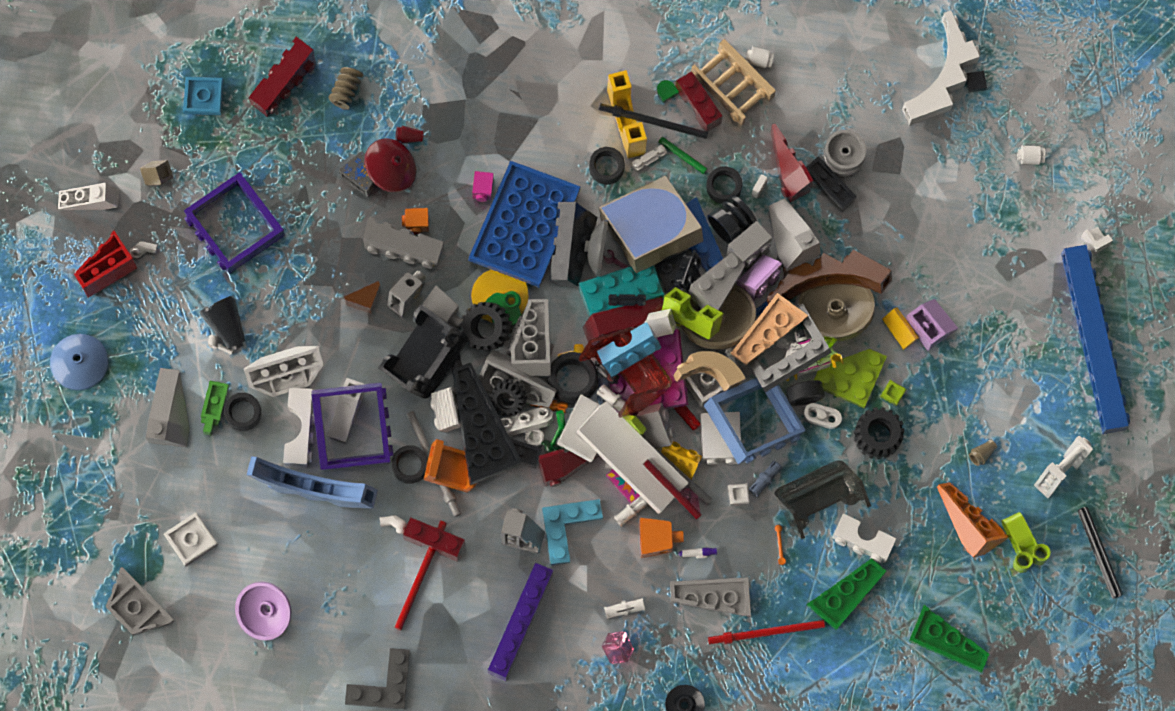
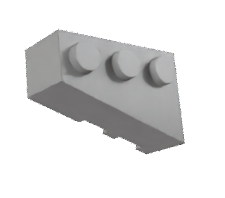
M512 508V511L507 510L501 530L502 545L539 554L545 531L528 515L523 514L522 510Z

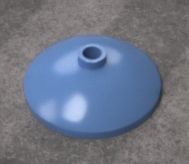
M74 334L64 338L55 346L50 358V368L53 376L62 386L71 390H86L98 384L105 376L108 369V355L102 343L96 338L86 334ZM76 356L81 357L79 361H74V358Z

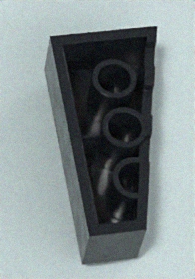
M558 202L557 209H560V217L556 218L558 234L557 237H554L553 244L555 245L556 252L552 255L549 280L560 287H578L588 252L584 251L586 240L590 241L598 217L577 202Z

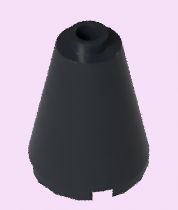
M234 295L217 301L212 306L206 307L199 312L201 317L228 349L232 348L235 351L244 346L243 342L246 340Z

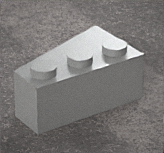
M731 252L692 283L688 294L691 295V299L701 309L709 305L720 311L741 277L745 264Z

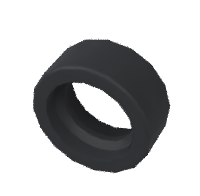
M601 147L594 151L589 161V171L593 179L605 185L613 184L620 180L625 168L624 157L620 151L612 147ZM602 156L615 158L618 163L617 171L608 176L600 174L596 169L597 160Z
M718 167L708 176L706 184L707 193L713 201L720 204L728 201L731 195L739 197L743 185L742 178L739 172L731 167ZM726 175L734 180L736 187L731 194L721 195L714 190L713 183L718 176Z
M819 380L797 383L786 390L791 406L815 403L825 397L822 382Z
M248 393L232 395L224 406V415L228 424L233 429L239 431L253 429L259 423L262 416L258 400ZM240 401L249 402L254 408L253 417L245 423L237 422L232 417L231 410Z
M414 445L403 446L394 453L391 459L394 476L406 484L419 482L424 478L428 459L425 452ZM414 454L420 458L421 468L416 474L405 475L400 471L398 463L403 455Z

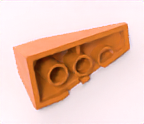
M949 482L937 486L960 541L970 555L973 557L985 555L1008 538L1006 533L992 518L989 521L981 514L983 510L970 505L968 497Z

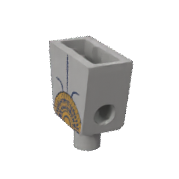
M416 271L414 275L407 272L389 291L387 307L403 317L420 296L422 282L426 278L425 275L420 271Z

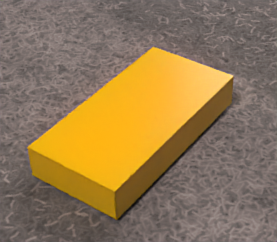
M898 307L892 309L882 318L903 350L907 349L919 338Z

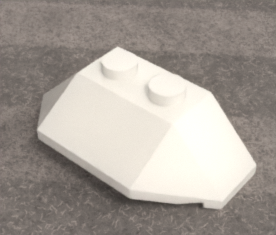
M297 346L261 357L244 368L249 388L275 397L288 393L289 388L310 386L324 364L318 346Z

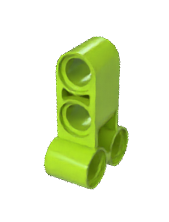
M1020 512L1001 520L1002 526L1017 554L1013 561V567L1017 572H1027L1033 563L1036 565L1046 563L1051 553L1049 547L1045 544H1037ZM1036 551H1042L1045 554V558L1037 557ZM1018 559H1025L1028 565H1020Z

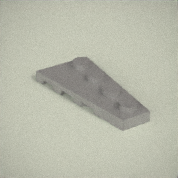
M748 577L670 582L671 603L751 617Z

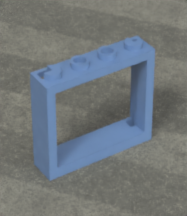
M754 378L717 394L704 404L705 409L738 465L743 462L751 463L759 455L764 457L771 453L772 449L780 450L788 442L793 444L801 439L799 436L806 431L779 385L765 393L789 434L749 452L744 448L720 406L761 389L762 386L758 379Z

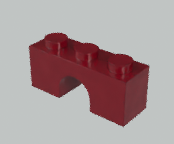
M691 71L676 80L675 86L679 91V95L685 103H690L696 114L695 118L703 130L708 132L720 125L723 117L693 72Z
M411 517L403 533L404 540L420 547L422 545L438 551L440 555L457 562L465 546V539Z

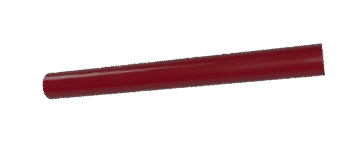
M647 459L643 463L645 468L696 520L700 518L702 514Z

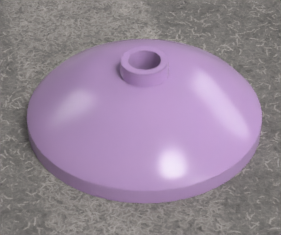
M255 582L248 585L240 592L235 604V614L240 627L255 639H274L283 634L290 624L292 610L289 599L279 587L272 583ZM267 605L270 606V608H271L270 611L267 609V607H266Z

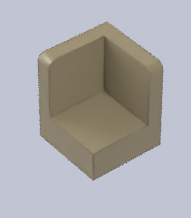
M168 160L151 161L140 168L145 185H162L174 178Z

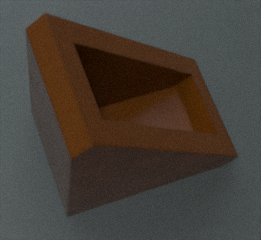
M379 281L344 296L346 305L372 314L381 291Z

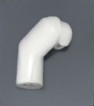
M139 242L131 248L130 255L132 258H139L146 252L156 254L158 245Z
M396 515L379 517L381 527L392 525L396 528L398 534L404 533L407 524Z

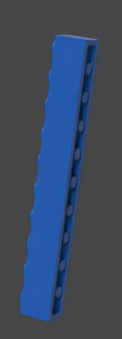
M1087 245L1064 248L1061 256L1102 434L1125 431L1129 426L1128 424H1130V416L1125 412L1124 408L1126 406V399L1124 395H1121V378L1116 373L1117 361L1112 356L1113 344L1107 335L1109 327L1103 318L1105 310L1099 300L1100 288L1096 286L1095 268H1092L1090 262L1092 261V254L1087 249Z

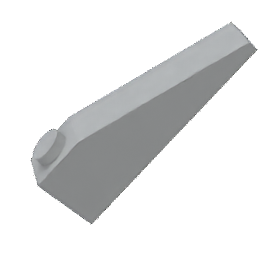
M785 198L768 206L777 255L786 271L821 255L820 243L816 236Z
M494 349L486 358L479 376L488 397H490L492 390L498 382L507 379V381L513 379L514 384L518 381L519 387L521 385L524 386L522 391L526 390L527 392L525 395L527 396V404L550 407L557 391L539 377L530 376L512 367L511 357ZM502 393L503 398L509 399V401L515 402V399L511 394Z

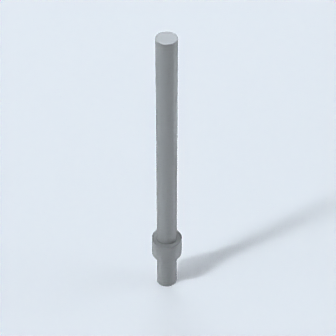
M411 411L407 416L428 459L431 447L414 411ZM440 485L444 493L443 498L446 504H449L454 517L461 515L454 492H451L449 487Z

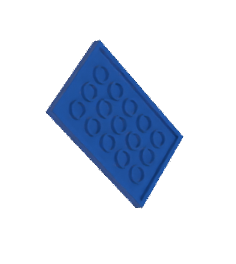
M510 160L468 261L540 287L555 251V245H553L554 237H557L558 234L556 218L560 217V209H557L558 202H575L581 186Z

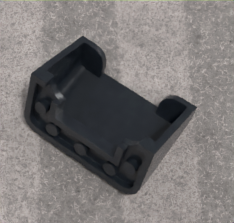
M420 304L413 314V321L417 326L397 356L391 354L384 357L378 369L408 392L427 399L431 396V393H434L466 345L468 336Z

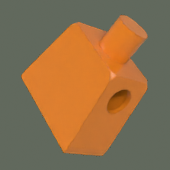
M640 518L641 558L670 553L673 549V543L684 542L683 531H672V523L670 521Z

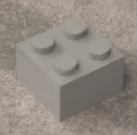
M756 221L728 245L726 256L733 252L745 264L744 270L748 271L755 264V260L763 254L767 255L769 253L768 249L771 246L772 237Z

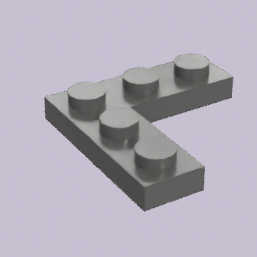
M390 648L386 687L347 684L345 705L404 710L410 650Z

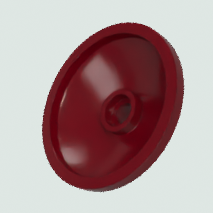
M383 138L375 141L368 147L364 163L367 174L375 185L387 192L393 193L402 192L412 185L416 177V163L406 146L394 139Z

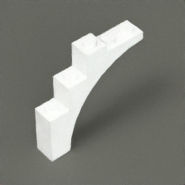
M951 10L944 12L942 18L948 45L944 68L939 77L926 91L904 103L902 110L909 126L951 111L954 99L952 94L948 92L964 87L967 74L963 68L974 65L979 60L980 50L978 46L974 45L973 40L966 42L964 32H961L958 27V18L956 15L953 16Z

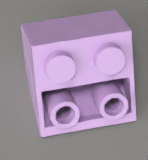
M763 254L738 280L737 285L747 291L753 301L757 297L760 299L767 292L766 288L770 284L773 286L780 278L782 263Z
M935 299L920 305L906 316L907 322L927 351L958 329Z

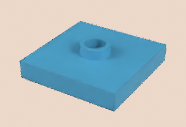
M186 77L183 113L221 115L224 79Z

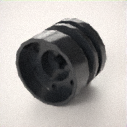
M731 195L728 201L722 203L723 209L717 207L707 215L713 230L728 245L757 221L750 208L735 195Z

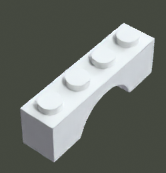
M289 388L288 409L300 418L302 428L296 439L285 444L284 467L308 469V463H312V451H309L310 444L314 442V433L311 432V425H315L314 414H312L311 393L313 389Z

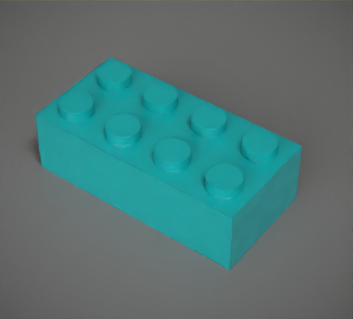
M630 266L579 283V292L588 317L594 313L622 307L619 304L617 306H610L608 304V296L610 294H617V296L619 294H635V296L644 294L646 300L658 297L663 299L664 297L654 266L638 273Z

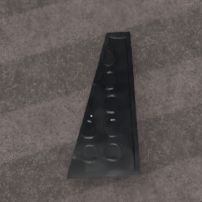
M471 362L453 369L452 373L469 484L473 485L521 465L522 460Z

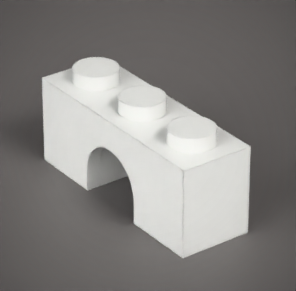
M843 514L832 536L835 539V543L841 546H850L854 552L863 555V553L871 556L870 559L872 558L877 563H885L896 538L878 530L874 539L869 541L863 540L858 535V527L861 522Z

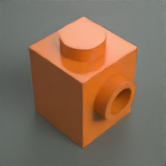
M428 208L405 209V215H402V226H406V229L413 232L414 235L421 234V232H429Z

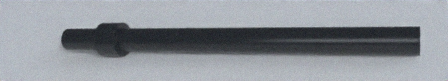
M600 103L598 110L611 113L612 116L618 118L622 116L707 139L708 136L707 131L625 110L621 106H610Z

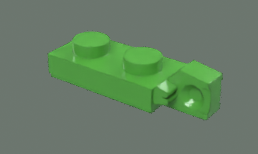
M209 381L201 413V423L205 424L203 429L205 435L212 436L214 426H218L221 421L229 384Z

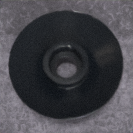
M679 685L668 693L665 708L666 711H704L705 701L697 688L691 685ZM686 702L688 708L683 709L681 703Z

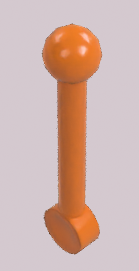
M776 525L775 531L777 532L780 557L778 564L784 565L786 559L783 557L782 526Z

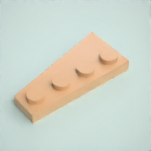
M777 293L733 349L731 355L747 366L807 319L808 315Z

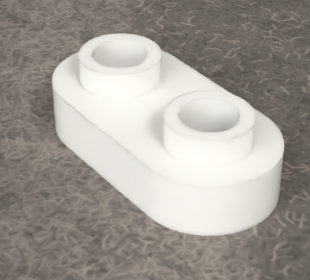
M811 403L804 409L803 416L811 424L835 429L842 421L841 413L830 407ZM815 412L816 416L811 417L809 413ZM833 417L835 422H829L828 418Z

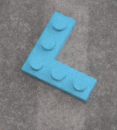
M600 499L542 508L551 566L570 563L565 525L603 520Z

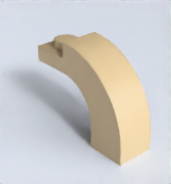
M711 351L690 354L686 362L680 364L673 375L675 380L679 382L694 374L705 373L714 377L723 391L742 384L746 379L740 368L731 359Z

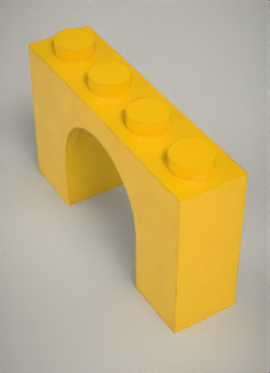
M627 70L609 74L607 92L611 105L621 106L625 110L634 112L631 100L632 87ZM622 116L620 118L615 117L627 159L644 155L646 153L647 137L642 122L637 123L636 120Z

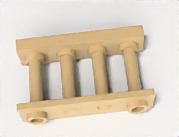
M723 39L718 46L719 54L701 69L694 64L691 71L709 93L730 113V117L735 122L743 125L746 119L744 113L762 98H766L768 101L772 100L775 97L776 90ZM723 59H727L731 63V67L712 83L705 75ZM736 72H740L744 76V80L725 96L718 88ZM753 85L757 89V93L738 109L731 100L746 87Z

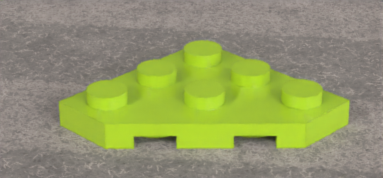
M869 348L842 358L843 364L840 361L835 362L836 368L831 363L830 367L817 371L814 380L822 382L825 392L865 408L887 356Z

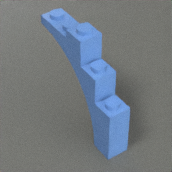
M251 456L247 476L267 484L268 488L279 493L298 494L309 500L328 501L339 507L373 509L378 492L377 489L367 484L317 477L276 465L259 457Z

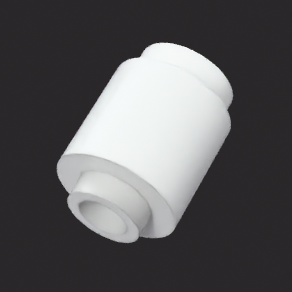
M752 46L751 50L748 49L745 60L752 66L765 69L766 67L771 68L774 53H770V50Z
M1021 146V149L1017 151V160L1021 164L1040 165V163L1045 162V148L1040 146Z

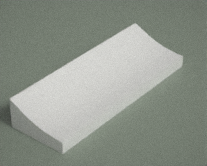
M607 401L598 406L576 431L658 514L674 499V496L645 468L643 463L649 459L679 491L689 483Z

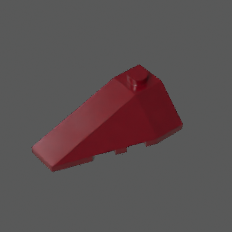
M564 449L539 456V467L545 486L550 485V487L561 485L562 481H565L591 463L571 451L565 452ZM596 453V455H595V457H594L593 460H595L596 458L599 457V455H598L597 453Z

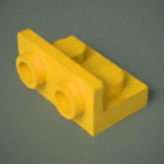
M675 441L670 446L663 447L661 452L692 480L702 456L695 450H688Z

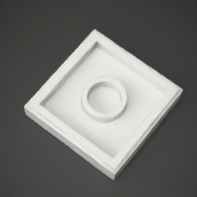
M197 513L189 516L164 533V536L185 567L218 545Z

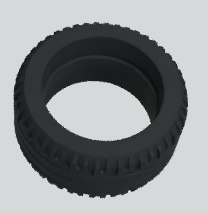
M568 352L560 355L551 363L550 376H548L547 382L557 390L554 396L557 400L574 405L580 395L590 398L594 394L598 384V371L593 361L586 355ZM567 365L581 366L589 375V383L578 392L565 391L556 381L558 371Z

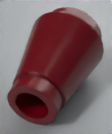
M401 125V127L396 128L395 140L402 144L422 142L423 131Z

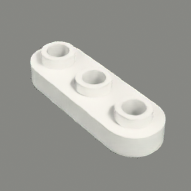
M540 407L518 413L515 416L503 417L500 420L510 437L547 427L552 424L554 417L550 408Z

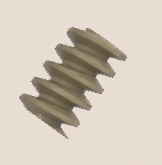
M343 67L340 70L341 74L337 77L338 80L335 81V87L332 88V93L328 98L335 106L348 110L350 107L346 103H352V99L349 97H355V93L351 90H358L355 84H360L361 80L357 77L363 78L364 75L356 69Z

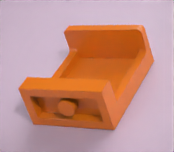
M436 439L431 444L424 480L468 493L472 488H475L477 483L469 484L465 451L443 445L444 441Z

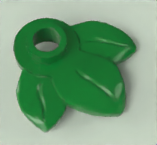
M509 291L505 294L494 293L485 301L505 308V313L510 315L508 319L512 321L513 325L521 317L519 309L521 298L514 291ZM514 298L515 303L509 304L508 300Z

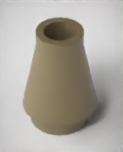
M990 439L986 443L971 449V453H969L971 462L976 466L984 465L991 454L997 449L996 443Z

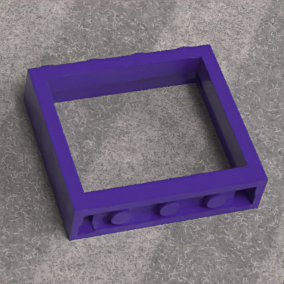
M240 172L184 210L186 216L184 219L188 226H193L196 229L195 235L200 242L205 241L208 245L205 248L211 256L215 255L218 259V266L223 271L226 269L229 274L285 236L284 229ZM238 185L272 232L228 261L195 217V214Z
M382 383L312 390L311 396L320 470L390 462V456H393L394 453L393 445L388 443V437H391V427L386 426L389 410L388 407H384L387 393L386 388H382ZM376 391L384 453L328 459L320 397Z

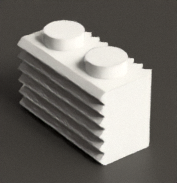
M448 387L431 393L432 400L430 404L435 411L436 418L434 423L436 428L442 432L461 428L455 388Z

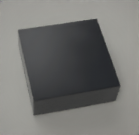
M984 71L966 73L968 93L987 90Z

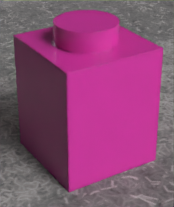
M475 171L472 191L473 199L480 202L492 200L494 173Z

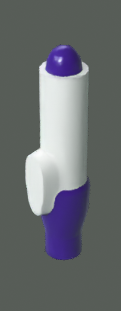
M717 548L684 549L678 554L682 557L708 558L710 555L717 554Z

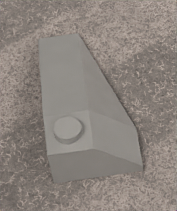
M548 299L528 300L522 322L511 346V366L530 376H550Z
M160 368L148 420L146 439L148 443L187 448L190 427L180 371Z

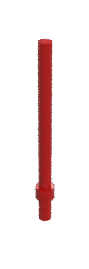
M440 520L437 528L444 531L447 523ZM430 547L426 552L394 628L397 630H402L436 550Z
M824 620L738 633L724 632L723 635L708 637V644H731L733 641L825 628Z

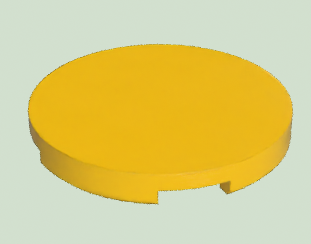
M488 270L480 275L473 285L471 293L472 305L485 302L494 293L505 294L506 292L514 291L521 298L519 309L522 315L528 303V288L526 283L494 270ZM510 298V299L508 300V303H509V304H514V303H515V299H514V298ZM489 315L481 317L483 320L493 323Z

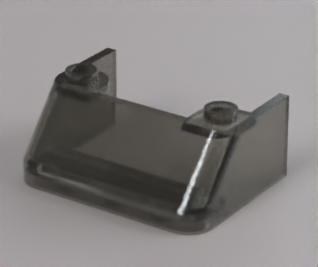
M841 460L831 462L779 487L774 492L790 527L801 539L805 538L802 529L806 528L809 523L808 516L839 501H842L844 504L854 505L861 500L867 508L871 507L863 481Z

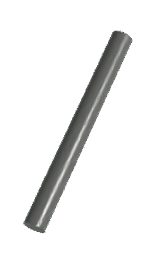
M656 447L654 448L689 482L686 486L707 505L713 500Z

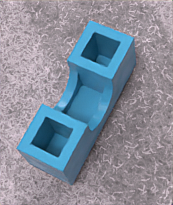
M647 322L630 331L632 340L626 346L617 347L613 341L597 351L603 366L611 377L662 348L656 334Z

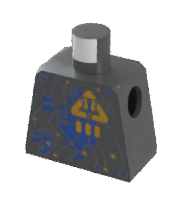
M361 151L340 168L339 174L341 178L369 197L375 184L367 174L364 163L365 153Z

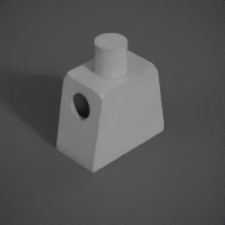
M435 286L422 305L459 329L460 323H463L464 320L456 315L459 311L458 305L440 288Z

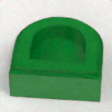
M661 81L657 86V95L663 103L679 94L678 89L671 81Z

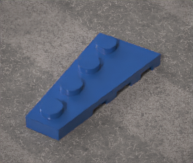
M695 197L686 205L702 227L703 241L688 248L691 253L693 250L698 253L701 258V267L707 272L723 260V257L699 201Z

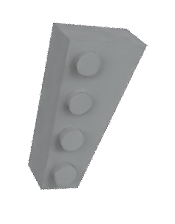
M369 216L363 235L364 247L369 253H382L390 259L401 258L409 264L416 262L428 269L438 268L444 249L443 241L422 234L414 236V233L408 229L397 230L392 224L384 222V224L376 223V218Z

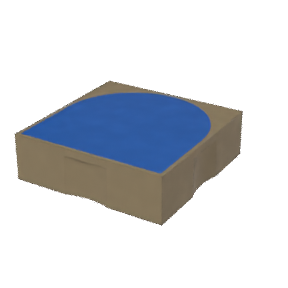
M666 176L599 207L601 221L608 220L607 231L613 240L620 245L624 256L636 273L661 262L672 254L680 253L703 241L701 225Z

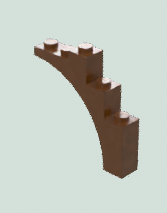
M855 250L850 255H846L843 262L823 253L820 258L814 261L813 266L805 262L788 271L783 267L784 278L780 280L774 292L769 293L767 303L769 304L777 293L789 301L796 295L809 289L834 284L856 285L882 294L892 282V271Z

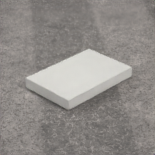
M580 395L557 444L592 462L597 452L576 431L600 405Z

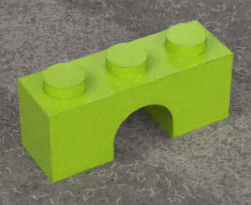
M676 287L665 295L662 310L671 309L676 322L708 340L719 332L723 317L722 312L709 305L696 312L690 304L691 295Z

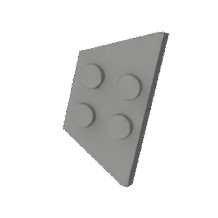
M121 567L117 581L112 588V594L106 604V608L133 636L173 623L174 619Z

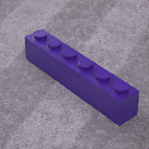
M535 562L490 663L488 674L504 681L507 680L552 579V569Z

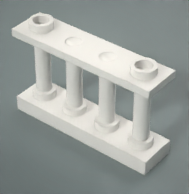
M1078 436L1063 455L1065 459L1059 465H1055L1052 462L1034 486L1049 498L1065 479L1066 475L1064 473L1071 466L1078 469L1093 450L1091 443L1086 438Z

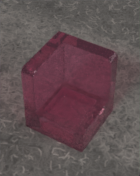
M625 631L608 633L601 645L611 664L628 662L634 651Z

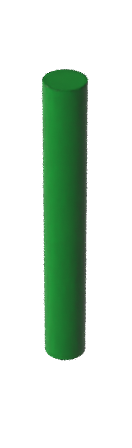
M663 136L659 139L658 143L703 175L706 173L708 168Z

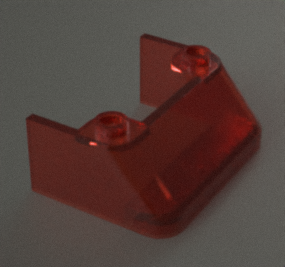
M627 328L589 340L578 358L579 361L595 357L603 366L597 351L613 341L617 347L626 346L632 340L630 331L633 329ZM653 353L620 372L634 393L629 396L620 410L619 418L644 410L670 388L672 380Z

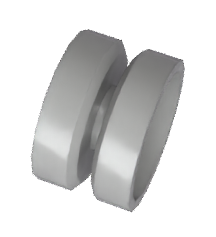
M840 130L833 133L826 142L823 161L838 177H849L856 174L861 169L866 156L864 139L858 133L851 130Z

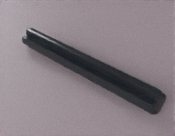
M1088 507L1080 508L1078 515L1111 597L1113 599L1119 598L1123 593Z

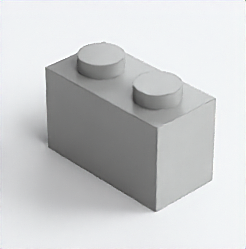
M662 403L640 408L637 418L647 429L643 433L645 440L653 448L670 446L675 437V429L669 423L667 409H664Z

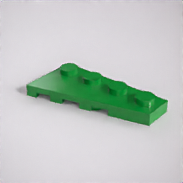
M871 558L844 579H841L834 586L807 603L806 606L837 630L882 578L886 570Z
M923 605L909 642L982 673L989 653L971 639L962 635L959 630L949 625L939 615L929 610L930 608L926 605Z

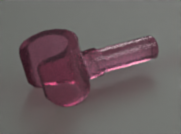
M610 249L607 250V253L612 255V257L606 258L603 256L608 264L614 263L623 269L628 267L615 258L614 252Z

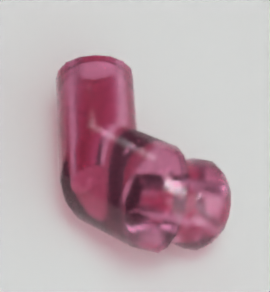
M683 488L680 492L700 512L698 496L691 489Z

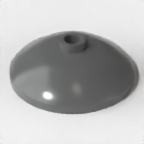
M608 220L601 221L593 230L590 241L586 240L584 251L588 252L589 265L597 277H600Z

